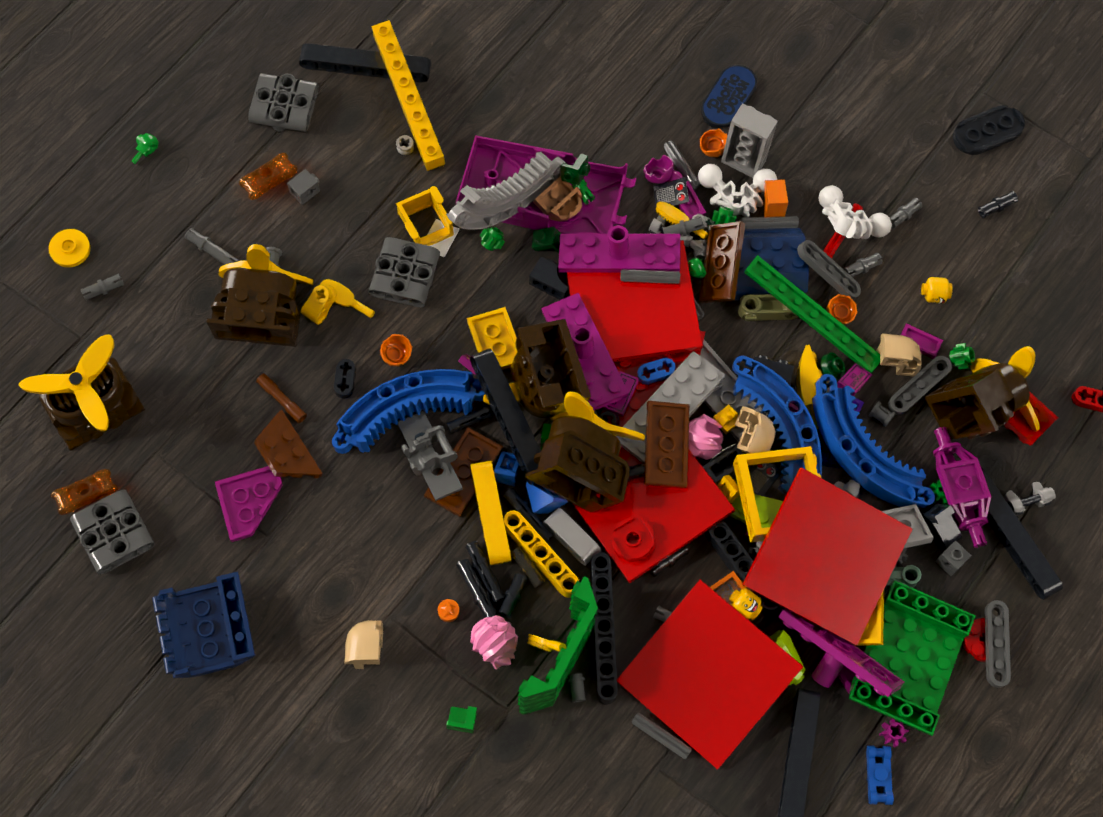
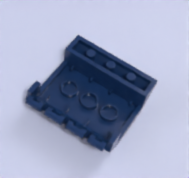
M800 228L744 230L736 296L733 301H740V298L746 294L766 295V293H769L744 273L757 255L804 293L808 292V264L799 257L797 251L799 244L806 241L805 235Z
M238 572L217 576V582L175 592L173 587L160 590L158 596L152 597L155 613H161L156 616L158 633L165 634L159 637L162 655H169V657L163 659L166 674H173V678H192L233 668L255 657Z

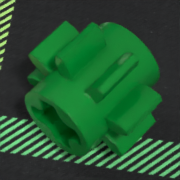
M720 206L719 211L714 210L712 221H716L715 225L736 221L737 216L733 215V209Z
M494 226L488 229L484 228L480 234L482 246L490 251L497 250L498 248L501 249L505 243L503 240L504 233Z
M966 343L956 344V347H953V350L950 351V361L952 365L958 366L959 369L969 368V365H972L971 362L975 361L974 350L972 347H966Z
M939 479L937 484L932 483L930 485L935 495L934 503L938 502L946 505L947 499Z

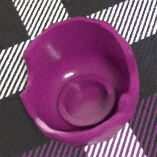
M663 155L659 160L652 158L643 170L646 179L654 184L669 181L674 170L673 161L666 155Z

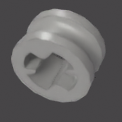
M402 135L397 139L396 146L400 154L409 155L413 152L414 144L410 136Z

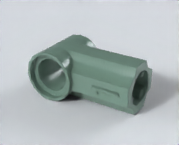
M914 565L894 567L886 586H891L892 582L896 580L913 588L921 579V571ZM905 573L913 574L915 581L907 580Z

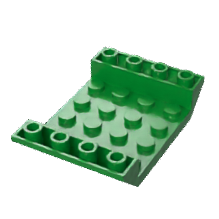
M585 576L581 582H576L571 592L570 618L578 621L576 629L572 628L567 637V648L560 650L556 658L555 669H550L545 679L546 682L531 675L528 681L523 680L518 690L519 713L523 715L554 705L593 631L598 607L589 579Z
M894 580L884 598L883 645H865L863 652L902 679L904 684L898 691L887 697L886 695L878 694L871 684L862 682L854 675L849 699L933 736L940 717L937 714L963 639L969 635L976 615Z

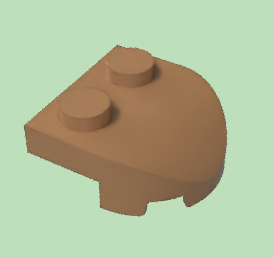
M560 176L533 203L545 215H549V219L565 221L574 217L582 207V194L578 187L574 189L568 182L562 181Z

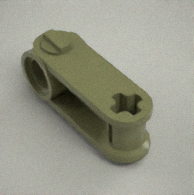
M771 294L743 295L740 298L738 314L745 321L792 320L798 318L795 313ZM746 306H751L754 310H749Z

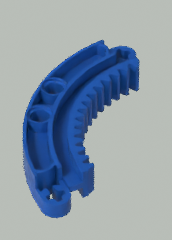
M747 356L737 357L732 365L733 371L738 375L733 387L734 396L740 392L742 400L749 397L748 404L756 402L754 408L761 407L760 413L768 414L767 417L773 421L774 427L777 428L775 434H780L777 442H783L779 447L780 450L811 446L813 454L817 457V473H820L822 476V454L817 429L802 399L772 369ZM741 361H744L745 366L751 368L753 364L754 369L752 370L751 375L748 374L750 372V369L744 368L743 371L739 370V366L737 365V363H741ZM790 403L796 404L798 412H791L788 405ZM804 429L808 430L811 433V438H803L801 431ZM803 459L783 461L781 463L782 466L786 467L781 471L786 476L780 478V481L784 484L778 486V489L783 494H787L799 468L805 469Z
M436 369L397 377L369 391L344 413L336 424L338 430L332 439L333 447L340 454L349 452L353 446L358 447L360 452H370L369 445H375L373 439L379 440L378 433L385 434L384 428L391 429L390 423L397 425V419L400 418L404 421L405 415L411 418L413 412L420 415L421 410L428 413L429 408L436 412L438 407H440L441 412H444L446 407H448L449 412L456 408L457 413H460L463 409L464 415H467L473 409V401H483L485 393L480 391L482 386L479 380L475 379L473 373L468 371Z
M830 374L822 375L816 381V395L812 398L813 409L821 435L840 466L864 489L890 504L899 507L916 504L919 508H926L935 501V495L930 488L922 486V481L926 479L924 470L920 469L917 471L916 467H912L909 470L908 464L902 467L901 460L895 463L894 456L888 458L887 451L881 452V445L875 447L876 440L870 441L871 434L864 433L866 426H860L863 420L856 418L860 413L854 411L857 404L852 403L856 399L851 395L855 390L850 386L838 388L837 380L834 376ZM923 494V496H924L925 498H927V500L925 501V499H924L923 497H918V496H920V495Z

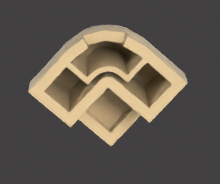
M881 334V343L876 350L880 354V365L896 366V375L915 376L921 370V351L919 345L912 338L903 335Z
M742 406L735 426L744 429L737 448L747 454L770 451L776 433L773 422L764 414Z
M368 620L357 623L347 634L345 642L344 664H353L355 669H364V664H380V651L383 646L382 621Z

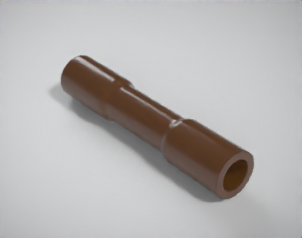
M265 373L257 378L256 382L281 404L297 423H301L306 419L307 414L295 402H292Z

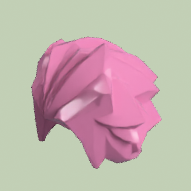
M705 414L689 421L688 449L695 458L701 457L708 460L721 452L723 435L719 429L722 426Z
M497 615L480 620L473 626L470 642L473 644L472 651L479 652L483 657V661L491 662L495 669L504 665H511V659H515L514 652L518 642L515 628L512 627L510 622Z

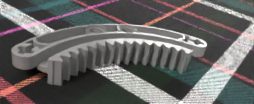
M537 152L536 157L531 158L530 163H526L524 169L520 168L518 174L515 172L512 178L509 176L507 181L503 180L501 184L497 183L496 186L492 185L491 188L487 187L486 189H476L468 185L462 188L460 192L465 195L464 199L457 201V204L446 215L456 226L467 230L483 229L503 222L517 214L518 207L525 208L561 176L560 166L562 163H567L560 157H556L551 161L542 152Z

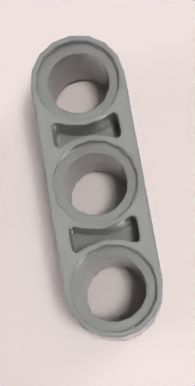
M558 508L543 522L553 536L581 564L586 566L595 554L601 552L598 544L561 508Z

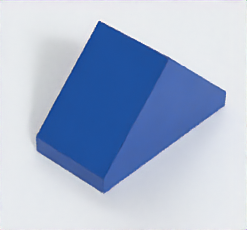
M501 452L494 470L497 483L515 486L520 466L513 453Z
M528 482L526 483L533 513L548 514L568 503V500L536 483L532 485Z

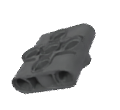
M261 73L249 109V123L272 126L276 131L290 129L307 132L318 95V83L295 79L291 74L276 76Z
M392 237L385 238L380 256L376 260V269L368 293L376 298L414 307H424L429 289L433 284V276L440 251L423 244ZM408 253L414 254L413 256H406ZM383 266L389 267L388 269H381ZM404 270L409 271V272L406 273V274L400 273V272H402V271H404ZM422 275H427V276H428L427 278H424V279H423V278H420V276H422ZM397 288H402V289H403V290L400 291V292L395 291V289H397Z
M119 490L70 517V521L97 574L107 573L147 552L155 545L127 490ZM102 511H107L104 517H99ZM131 518H136L134 524L127 525ZM117 528L113 535H108L109 530ZM97 539L94 545L88 546L90 540ZM126 546L124 552L117 553L118 548Z

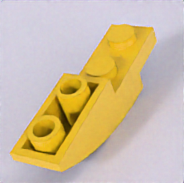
M806 345L797 370V394L810 412L816 429H819L814 414L812 398L816 395V381L823 374L817 368L815 352L811 350L810 345Z

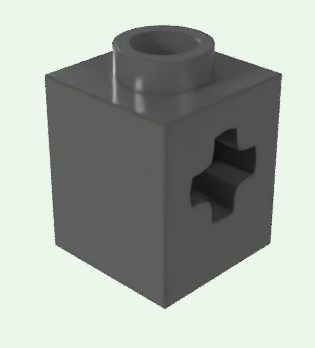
M306 169L287 182L289 193L301 205L320 192L319 179L315 174H310Z
M955 540L935 562L952 576L972 555Z

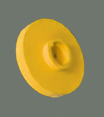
M66 229L60 231L49 243L51 258L62 267L78 266L90 254L89 240L79 230Z

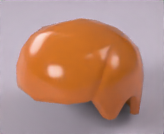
M721 129L705 132L700 138V149L709 157L723 155L728 136L727 133L725 134Z
M837 294L829 300L826 310L843 325H847L855 319L857 305L850 296Z
M392 334L383 341L380 355L389 366H401L411 357L412 345L410 340L404 335Z

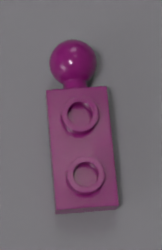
M673 171L669 181L683 178L679 171ZM687 181L689 202L679 204L680 210L689 217V220H692V217L696 214L705 216V209L691 184Z

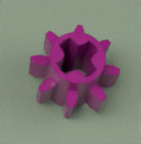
M892 718L889 721L890 725L885 722L881 725L885 730L879 736H884L885 745L893 743L895 748L899 744L898 740L901 743L907 741L903 736L909 730L904 729L902 722L897 723ZM893 729L897 731L895 737L891 735Z

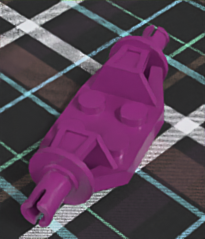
M940 427L934 430L939 447L933 451V455L936 457V470L948 505H951L955 511L953 514L960 524L958 526L959 530L969 531L974 548H978V545L979 547L985 546L987 541L981 527L988 523L987 515L991 494L977 457L962 447L961 443L951 442L947 427H943V430ZM956 453L961 460L956 461L953 454ZM979 508V517L975 518L974 510Z

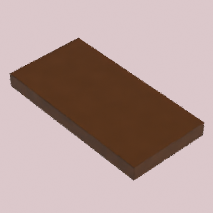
M739 221L709 226L704 261L707 274L702 278L700 302L711 303L735 300L745 230L744 222Z
M659 401L647 402L644 485L676 488L687 487L690 404Z
M467 427L453 449L458 454V458L451 462L463 490L435 501L428 488L424 497L461 517L475 495L470 464L492 461V465H494L504 447ZM440 469L436 476L441 475L444 470Z

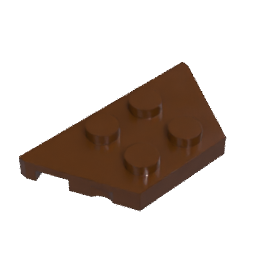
M280 410L258 435L254 444L275 477L292 476L302 478L303 475H311L314 478H320L322 471L283 410Z

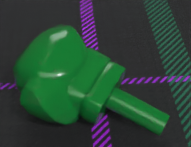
M145 133L136 137L138 146L135 149L138 153L131 162L136 164L142 155L147 157L157 149L158 140L154 135Z
M694 257L688 261L689 273L692 277H705L707 273L700 258Z

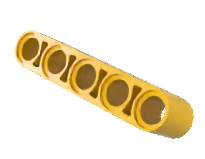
M492 461L470 464L489 563L494 565L511 561L510 549Z
M515 510L507 512L504 516L507 534L560 594L571 598L572 589H566L563 584L572 582L575 585L579 581L577 576L521 513ZM511 519H515L519 522V524L516 526H510L508 524V521ZM530 535L533 539L530 542H525L522 540V537ZM539 550H542L546 552L547 555L543 558L537 557L535 553ZM552 566H557L561 571L554 574L549 569Z

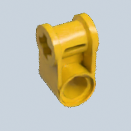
M316 286L302 306L301 314L317 325L322 323L336 300L337 292L334 287Z

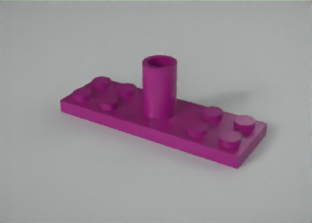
M620 225L613 226L608 231V234H560L558 269L559 272L621 273L623 269L680 272V234H628L627 229Z
M579 293L541 308L546 322L566 319L591 395L588 402L593 407V410H598L628 397L629 392Z
M788 609L782 610L779 615L785 626L797 630L801 633V637L804 640L813 642L826 651L811 675L818 684L830 688L844 665L856 673L855 676L859 680L871 684L874 690L882 696H891L904 684L902 679L855 645Z

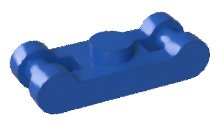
M867 745L869 804L877 805L878 802H884L885 805H893L891 747L875 748V746ZM875 757H882V763H875ZM876 787H883L884 793H877Z

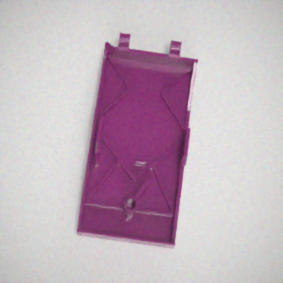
M475 135L456 202L464 199L465 195L460 191L467 185L476 189H486L487 187L491 188L492 185L496 186L497 183L501 184L503 180L507 181L509 176L512 178L515 172L518 174L520 168L524 169L525 164H529L531 158L536 157L537 152H542L551 161L556 157H560L568 165L572 166L577 158L572 153ZM588 162L590 164V172L584 179L595 199L592 202L588 199L589 204H584V201L581 199L582 207L574 217L565 221L551 220L549 215H545L532 202L525 208L518 207V213L506 219L503 223L534 230L555 227L562 234H608V231L614 224H625L627 215L618 216L617 212L623 188H633L636 178L628 179L626 177L627 163L622 167Z

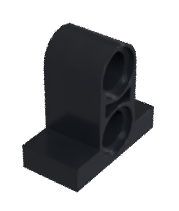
M932 503L928 507L919 510L934 537L933 540L942 550H946L955 540L958 541L962 538V534L951 516L955 513L951 505Z

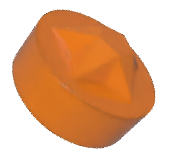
M446 599L439 604L438 615L441 620L452 622L459 616V606L456 601Z

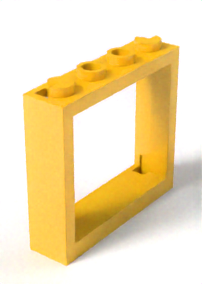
M811 446L736 456L733 466L750 543L764 541L770 527H761L748 465L803 459L805 469L821 478L820 473H817L816 469L817 457L813 454Z

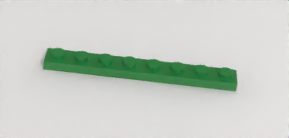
M757 255L746 268L745 274L855 363L870 373L878 366L880 354L761 257Z

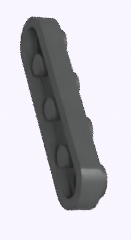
M806 240L799 244L797 248L799 257L841 295L850 296L852 299L860 295L861 288L858 282L814 242Z
M944 356L935 357L890 398L888 402L889 410L891 412L894 411L895 415L905 414L949 374L952 369L951 361ZM937 366H940L943 370H938ZM895 404H900L901 408H897Z
M994 600L985 607L986 678L988 683L995 688L1006 686L1011 679L1009 610L1007 605L999 600ZM993 609L998 612V616L992 613ZM995 673L1000 676L999 681L995 679Z

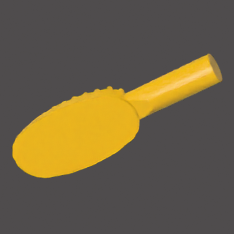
M658 202L656 204L657 214L659 213V216L661 215V218L664 220L665 218L666 221L669 220V223L672 222V225L673 223H680L679 221L684 220V222L689 221V217L673 205L666 202ZM703 229L694 231L695 234L703 239L708 236V232Z
M330 279L323 280L320 283L323 286L334 287L337 292L334 303L344 307L351 306L370 318L374 316L375 311L355 300L354 294L344 285Z
M532 634L528 635L527 644L549 652L553 649L560 652L562 648H567L564 643L547 640Z

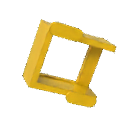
M435 186L396 203L398 215H400L411 238L415 243L431 246L454 235L453 223L448 219L447 213L442 206L443 197ZM433 206L444 228L420 238L408 216Z

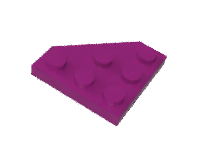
M269 466L215 481L231 542L253 536L282 488L281 477H275Z

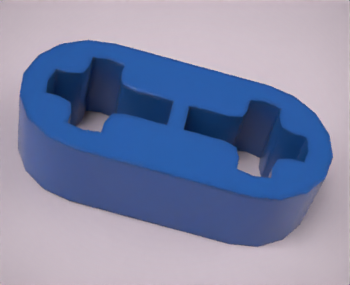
M662 358L643 364L638 368L637 378H639L640 383L645 385L668 379L675 371V363L670 358ZM664 364L670 367L669 372L661 370ZM644 370H646L648 373H651L650 378H646V376H641L643 375Z

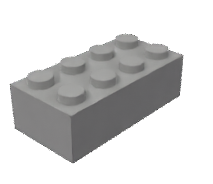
M742 103L731 121L721 162L753 178L766 162L778 121L772 116L765 115L754 107Z

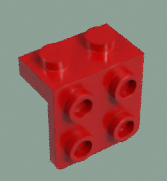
M1030 393L1029 402L1038 419L1040 430L1034 432L1020 410L1016 411L1014 416L1004 424L1007 429L1012 430L1018 435L1021 442L1030 446L1058 419L1032 393Z

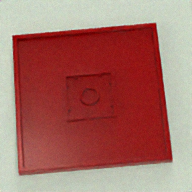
M680 240L681 278L678 284L621 281V273L567 272L570 296L579 293L613 362L702 349L684 240Z
M621 447L619 457L624 459L629 466L642 464V462ZM689 449L686 488L644 485V477H638L627 482L624 501L592 513L573 504L629 584L735 512L734 507ZM626 518L642 519L653 529L655 547L642 560L628 562L618 556L612 546L611 540L614 528L620 521ZM630 535V540H627V542L635 544L639 537Z
M799 468L742 585L857 646L912 532V528L806 469Z
M700 579L623 671L617 682L718 770L804 666Z

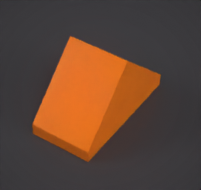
M765 180L764 217H785L788 206L785 180Z

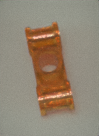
M280 153L250 174L243 176L239 181V185L247 191L250 200H255L284 180L294 176L297 172V167L291 164L286 153Z
M100 470L91 476L53 491L51 497L57 502L59 507L58 513L60 515L69 514L82 506L115 493L118 487L113 484L110 470ZM89 489L87 494L80 495L82 490Z

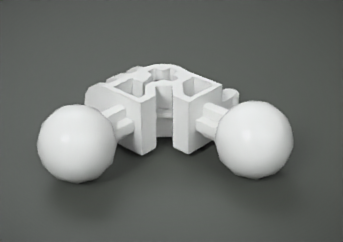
M706 164L698 173V179L702 186L714 188L718 192L710 199L711 205L717 204L733 209V215L742 214L744 217H749V212L754 213L757 211V207L763 206V201L758 193H764L765 180H777L775 172L763 168L756 172L751 185L745 182L741 185L740 191L735 192L736 185L732 181L727 184L723 182L722 171L717 165Z
M830 185L820 191L818 199L820 205L824 208L822 213L829 215L828 218L837 233L847 238L868 239L870 235L880 238L890 232L892 223L886 214L876 213L868 219L863 210H857L856 213L851 211L852 205L843 202V193L838 187Z

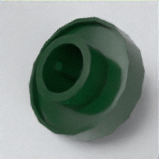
M835 353L822 356L820 367L822 374H830L838 382L845 375L844 362Z

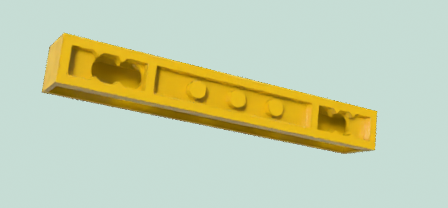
M390 20L371 26L374 39L426 170L429 171L445 165L444 155Z

